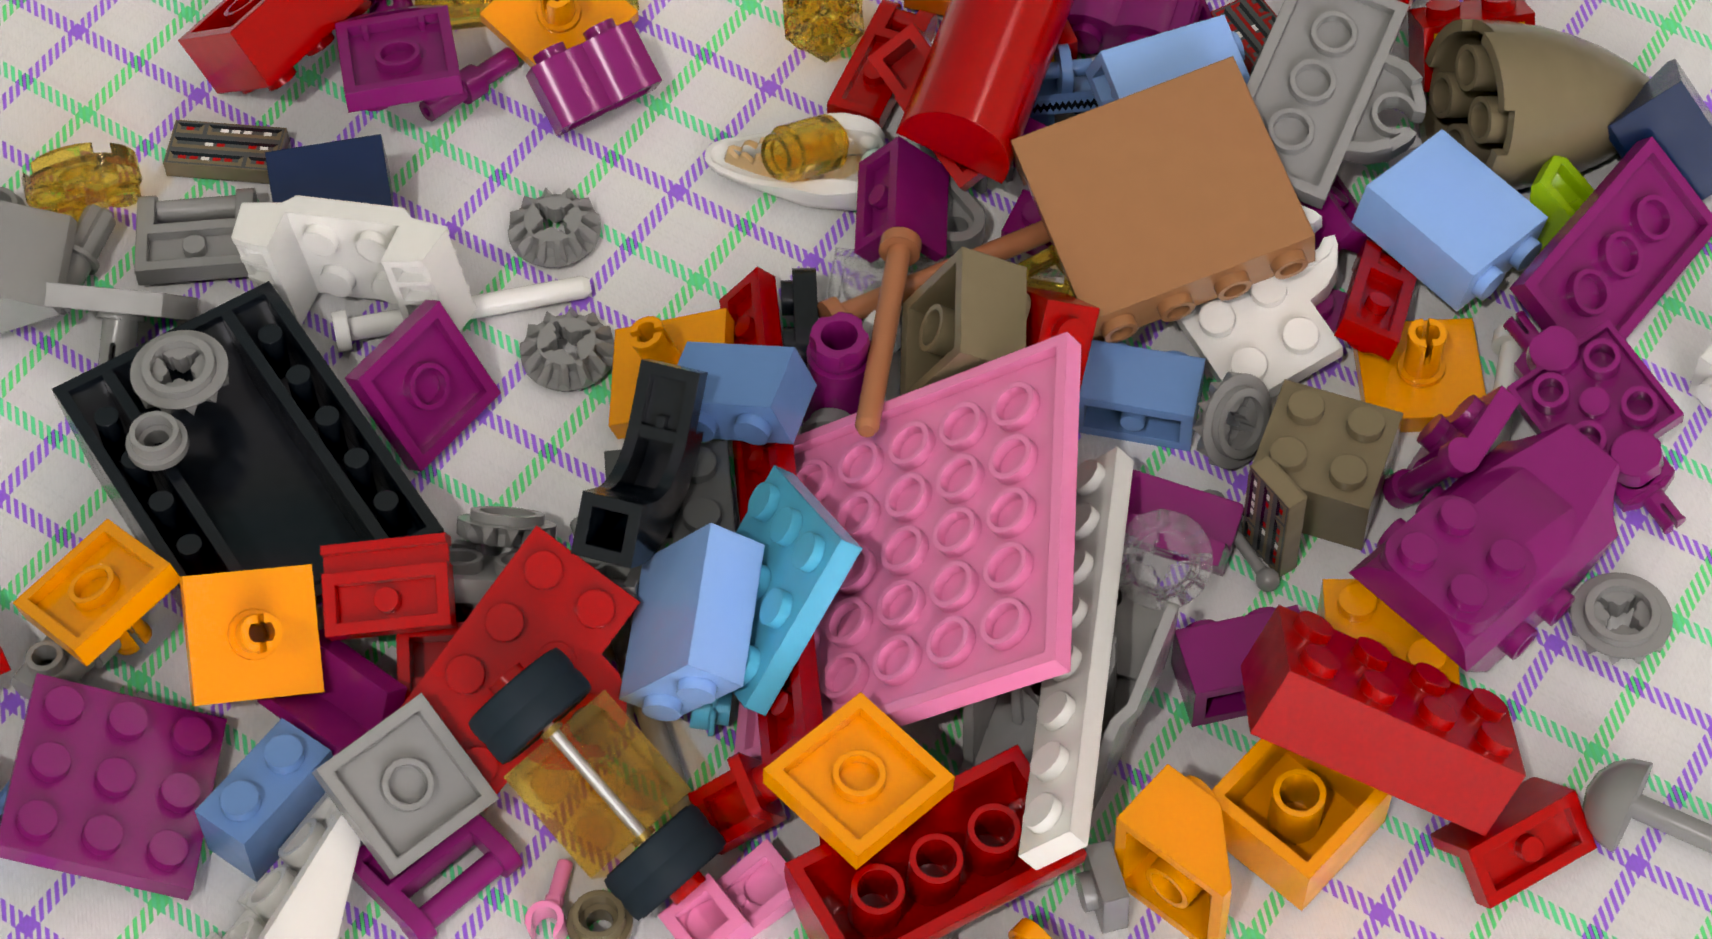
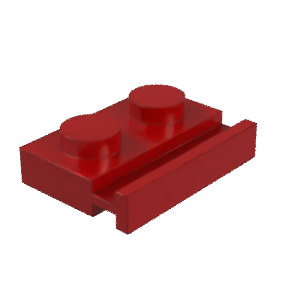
M441 532L320 546V555L323 557L324 569L321 579L325 638L337 641L457 628L453 565L450 563L449 546H452L451 536Z

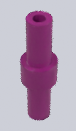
M506 47L478 66L469 64L462 68L460 76L464 94L447 96L442 100L434 102H420L419 107L423 116L428 121L433 122L462 102L465 104L473 103L488 93L491 83L519 66L517 55L512 49Z

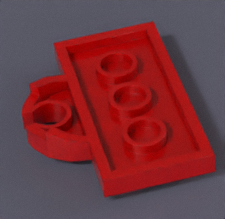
M536 525L402 706L422 693L497 795L524 759L548 770L573 771L576 768L546 734L515 759L502 764L492 755L486 744L473 733L468 724L474 714L494 696L489 688L503 674L518 663L525 669L549 650L558 648L569 658L574 668L580 671L589 681L592 689L556 726L589 764L595 763L604 757L606 753L597 744L590 745L578 742L571 734L570 721L578 709L592 706L602 711L610 729L622 734L627 713V702L619 700L622 680L619 672L602 653L634 612L640 601L579 556L571 554V550Z

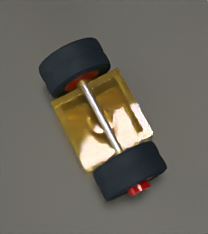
M554 648L549 650L525 669L520 663L516 664L489 688L494 696L471 718L468 723L471 730L486 744L488 750L502 764L515 759L537 740L541 739L543 741L539 747L503 778L590 880L631 844L635 848L639 846L604 879L607 888L615 897L621 900L626 910L638 921L641 918L644 919L668 897L678 905L706 880L699 870L724 849V846L727 844L724 837L708 822L700 809L692 803L689 806H685L657 831L652 827L685 798L692 789L606 690H603L565 724L561 722L589 694L592 687L589 681L580 671L574 668L572 662L560 649Z

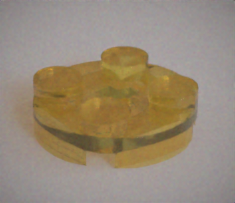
M91 142L72 144L49 151L30 163L32 175L28 176L24 172L21 179L26 202L30 207L71 215L76 221H78L84 208L90 204H95L101 208H120L136 204L138 197H142L140 191L142 175L138 157L131 148L116 143H110L112 153H94Z

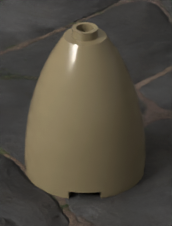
M1455 20L1447 24L1438 33L1425 59L1426 64L1434 68L1429 89V103L1426 104V114L1423 122L1419 123L1421 141L1423 144L1443 129L1515 190L1530 188L1542 165L1554 155L1567 158L1580 173L1618 154L1609 140L1608 126L1629 106L1650 78L1630 62L1613 52L1572 34L1542 26L1510 21Z

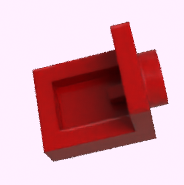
M740 752L727 759L730 771L687 794L690 802L700 809L708 822L724 837L727 844L718 853L720 855L733 850L788 819L779 798L763 784L762 761Z

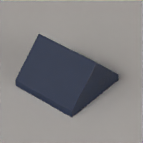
M1673 59L1668 61L1643 86L1629 106L1608 126L1609 140L1621 158H1623L1637 141L1653 136L1700 199L1704 200L1712 195V113L1677 60Z
M381 134L265 152L272 202L282 203L296 195L394 206L389 164Z

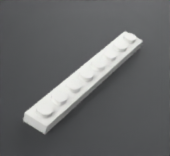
M1118 446L1096 459H1088L1082 462L1077 467L1071 672L1042 681L1018 856L1036 871L1088 846L1134 464V460Z

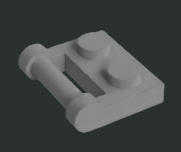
M255 188L237 189L236 195L159 201L156 195L138 197L134 264L138 285L248 277V272L240 259V254L231 236L242 202H258Z

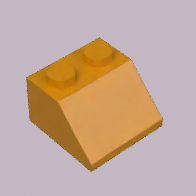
M1167 764L1117 816L1114 852L1128 893L1189 939H1225L1232 884L1221 802L1216 799L1213 791L1202 780L1192 775L1185 777Z

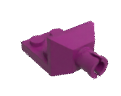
M371 0L372 5L369 8V13L335 23L348 113L363 110L380 111L393 105L417 101L434 102L442 100L447 96L464 94L448 5L413 6L412 0H393V5L387 6L386 0Z

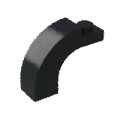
M653 359L641 360L623 447L606 481L599 487L582 492L571 554L627 568H634L646 563L658 551L680 512L698 459L704 432L697 431L708 372Z

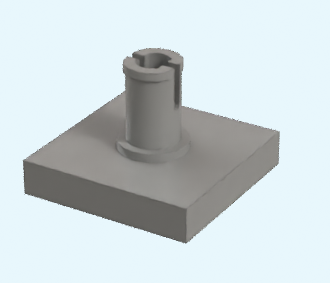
M46 282L44 306L97 312V317L102 318L99 360L96 367L136 347L138 323L145 322V316L189 321L196 317L198 298L54 282Z
M422 693L312 772L313 776L390 880L500 799Z

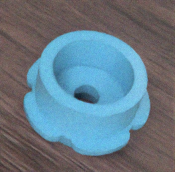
M733 692L716 699L711 704L703 705L691 711L689 728L708 730V736H714L715 725L729 726Z

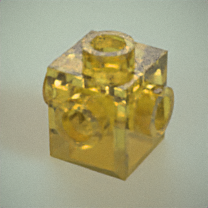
M782 0L785 39L790 41L796 48L805 50L826 63L846 47L852 46L858 38L865 34L862 0Z

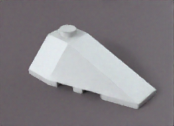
M327 793L321 797L279 848L278 856L284 861L282 866L270 871L257 885L250 884L239 897L237 902L246 910L223 937H220L215 932H211L206 939H338L361 839Z

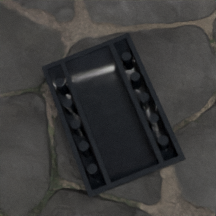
M270 281L167 331L194 330L208 334L223 346L229 360V385L222 386L218 390L216 403L205 401L197 405L194 415L186 409L175 410L171 414L183 423L190 441L185 457L171 468L161 471L141 469L130 460L125 445L129 428L136 418L147 412L161 411L157 407L146 409L140 397L133 391L130 380V368L133 359L138 351L149 341L52 388L53 394L93 473L134 537L169 562L180 577L312 564L315 601L317 605L323 601L321 574H324L323 557L320 555V546L444 532L443 527ZM167 367L172 382L178 378L184 379L186 382L189 380L193 381L190 369L185 373H181L176 369L172 371ZM157 443V444H155V445H153V446H158V445H161V444H163V443ZM179 583L170 593L182 610Z

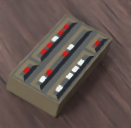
M176 120L163 161L166 175L270 184L265 152L288 149L290 142L287 128Z
M1267 455L1250 465L1241 533L1263 561L1282 577L1297 567L1307 495L1278 463Z

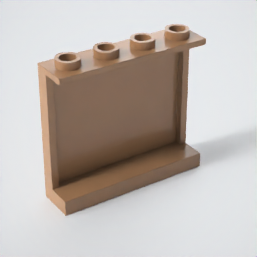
M1233 56L1011 140L1015 167L1023 186L1027 185L1074 297L1100 308L1093 340L1105 341L1107 343L1121 342L1133 336L1142 326L1161 319L1164 322L1179 320L1189 315L1195 309V306L1216 298L1220 300L1237 298L1246 293L1253 284L1274 276L1277 279L1295 276L1302 272L1308 266V263L1315 261V234Z

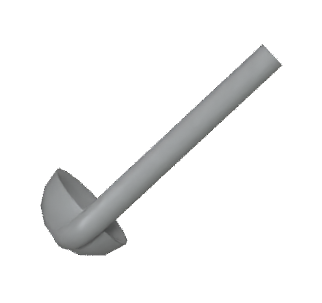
M1634 758L1614 761L1598 771L1586 787L1582 807L1587 827L1596 842L1610 852L1614 853L1632 818L1712 854V825L1642 794L1653 766L1652 762Z

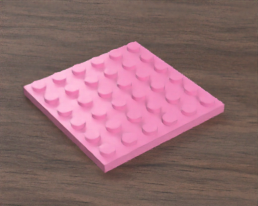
M1068 332L885 401L879 431L872 437L866 438L859 435L855 428L857 413L796 436L793 445L797 477L863 548L814 632L823 721L860 692L899 727L1071 672L1081 344ZM739 701L734 755L740 752L762 761L758 714L744 708Z

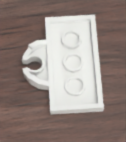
M1302 206L1313 232L1316 233L1322 227V216L1313 209ZM1335 234L1323 238L1319 248L1315 250V261L1308 263V266L1299 274L1286 279H1277L1275 276L1253 284L1246 293L1231 300L1213 299L1195 306V309L1189 315L1176 320L1199 356L1206 358L1205 365L1217 382L1223 381L1228 371L1252 374L1265 384L1270 398L1279 394L1284 379L1298 383L1343 356V346L1315 307L1328 298L1337 282L1338 243Z

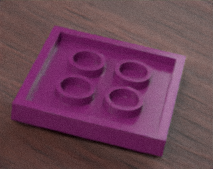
M37 673L32 685L0 819V858L188 900L193 891L204 837L195 810L213 792L227 719Z

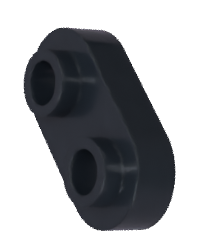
M816 267L792 268V280H781L782 316H793L794 327H782L783 346L795 347L806 367V351L812 326L818 320Z

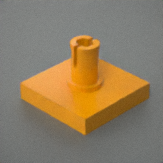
M493 0L480 13V18L487 28L512 49L526 64L533 67L536 65L533 56L549 46L563 42L565 47L569 49L585 42L583 33L602 21L613 18L617 26L631 20L634 25L639 20L638 11L626 0Z
M727 308L660 320L655 316H646L634 322L630 327L615 329L609 427L617 439L626 437L641 360L653 359L677 365L687 341L734 344L735 321Z
M1428 318V320L1416 319L1414 321H1405L1400 342L1390 360L1373 353H1363L1353 348L1361 401L1402 412L1403 418L1400 433L1421 432L1438 414H1442L1446 418L1452 415L1456 408L1469 396L1474 394L1481 398L1486 395L1473 318L1438 320Z
M106 519L20 595L13 604L27 621L87 667L117 639L121 643V648L117 651L119 654L132 655L139 651L141 648L128 632L131 634L135 633L144 644H147L152 637V629L141 617L180 583V576L169 562L112 521Z
M312 564L191 575L179 578L192 706L325 692Z
M862 692L858 693L763 769V784L856 870L951 793L955 776Z

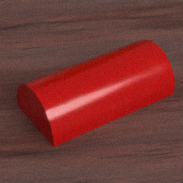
M950 0L896 133L1002 184L1008 175L1014 159L1011 140L1023 136L1074 0Z
M1017 744L956 775L951 793L857 870L825 842L786 862L784 873L792 903L809 939H939L1082 864L1086 859L1087 852L1082 848L1037 871L1018 856L1030 763Z

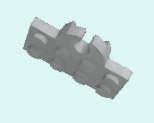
M1284 0L1247 83V87L1299 201L1322 210L1343 161L1363 165L1388 162L1407 151L1414 143L1417 135L1416 131L1408 126L1397 129L1387 127L1378 117L1380 111L1392 108L1403 112L1410 122L1422 123L1426 114V99L1421 83L1423 77L1409 62L1390 54L1408 12L1409 4L1398 0Z

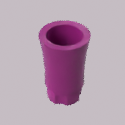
M838 312L829 317H821L812 326L806 356L807 368L817 386L803 418V423L810 419L815 411L822 408H838L848 412L850 415L857 413L870 339L868 333L863 329L862 320L851 313Z

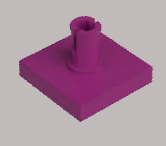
M425 300L345 377L349 386L408 470L420 472L501 394L440 301Z

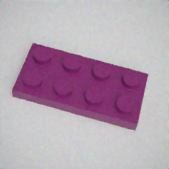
M1653 136L1642 139L1633 145L1509 289L1542 330L1549 326L1558 325L1567 328L1579 339L1609 319L1626 340L1712 237V213Z

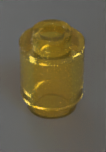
M820 114L774 128L771 134L767 135L762 142L761 158L765 169L773 178L778 180L784 179L787 182H797L840 169L847 159L849 140L845 129L834 117L828 114Z

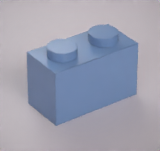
M1092 340L1080 389L1078 433L1190 452L1195 431L1192 427L1196 424L1199 411L1197 403L1201 402L1206 358L1188 356L1179 351L1165 352L1129 346L1123 342L1107 343L1105 341Z
M687 341L677 364L708 372L697 431L704 432L702 442L721 439L744 441L753 445H764L766 443L793 444L817 386L795 347Z
M281 718L195 810L208 849L258 882L280 858L278 856L279 848L326 793L312 772L333 757L332 751Z

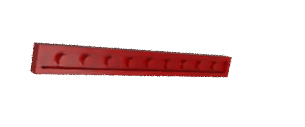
M756 267L719 300L720 309L727 308L735 321L734 344L783 346L775 276ZM732 440L740 524L748 511V502L752 492L760 483L765 482L774 465L797 476L793 444L766 443L764 445H753L744 441ZM814 633L767 715L764 716L757 713L763 769L823 722Z

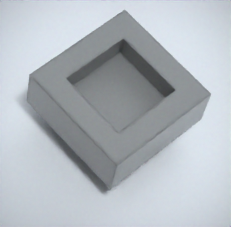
M1111 840L1089 844L1085 847L1087 856L1084 861V872L1075 874L1076 888L1081 906L1085 913L1095 911L1102 934L1128 928L1130 896Z

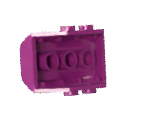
M1570 423L1561 424L1548 431L1523 439L1503 441L1483 458L1473 472L1459 478L1446 490L1441 486H1436L1417 507L1415 515L1407 522L1402 518L1393 522L1377 543L1378 548L1354 567L1349 574L1466 672H1487L1505 655L1512 660L1518 658L1536 637L1538 631L1535 628L1541 622L1545 621L1552 626L1567 612L1575 600V596L1571 592L1617 538L1618 533L1613 518L1616 483L1621 470L1619 463Z

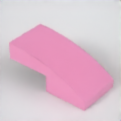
M766 839L718 880H715L709 873L706 874V880L678 905L673 902L657 916L675 939H751L794 908L785 880L784 867L786 860L772 843Z

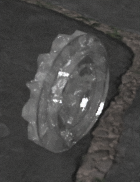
M1160 508L1156 511L1136 515L1126 526L1119 582V587L1137 604L1149 609L1162 611L1165 610L1168 601L1179 604L1180 608L1200 595L1206 587L1213 569L1212 546L1205 531L1188 515ZM1160 533H1164V540L1167 542V548L1170 552L1179 554L1181 557H1189V561H1179L1178 564L1168 566L1167 576H1164V586H1160V578L1157 576L1156 569L1153 566L1142 561H1136V557H1145V554L1155 553L1157 543L1160 542Z

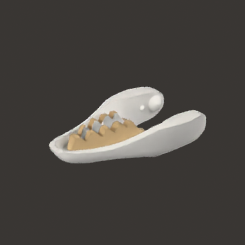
M828 113L810 116L779 129L716 141L706 149L705 161L714 172L724 178L800 206L854 211L857 209L858 181L833 178L820 179L822 168L836 155L864 154L870 149H880L884 145L886 136L878 124L866 117L850 113Z

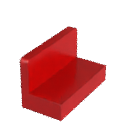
M1538 777L1529 778L1520 784L1486 836L1453 822L1430 834L1435 848L1459 857L1476 903L1489 909L1597 848L1594 838L1587 827L1585 814L1576 790Z

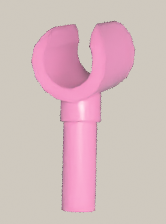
M559 859L557 861L550 889L545 896V900L534 903L526 912L525 925L531 939H534L536 936L538 924L546 918L557 920L553 930V939H566L568 935L566 919L562 908L565 901L564 895L573 868V863L569 860Z

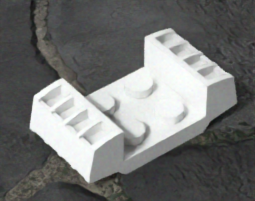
M296 195L282 203L242 202L231 238L238 249L242 263L245 265L249 280L252 281L254 288L270 281L301 326L318 293H327L338 297L350 296L382 300L398 304L404 320L425 300L440 301L459 331L463 329L477 310L476 303L473 301L469 291V284L466 283L463 275V267L457 259L456 248L453 247L450 240V232L447 226L411 218L403 207Z

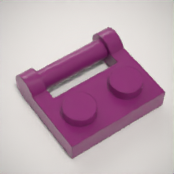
M1501 385L1481 398L1474 394L1469 396L1447 418L1442 414L1435 416L1418 435L1416 441L1422 446L1407 469L1398 470L1385 479L1383 494L1387 502L1398 509L1408 508L1417 503L1429 488L1447 478H1461L1473 472L1489 451L1520 401Z
M478 814L391 880L363 844L358 851L352 879L400 926L408 939H434L437 936L436 928L497 877L501 875L508 878L523 865V862L515 848L482 815ZM475 845L484 854L421 907L418 908L409 899L472 846Z

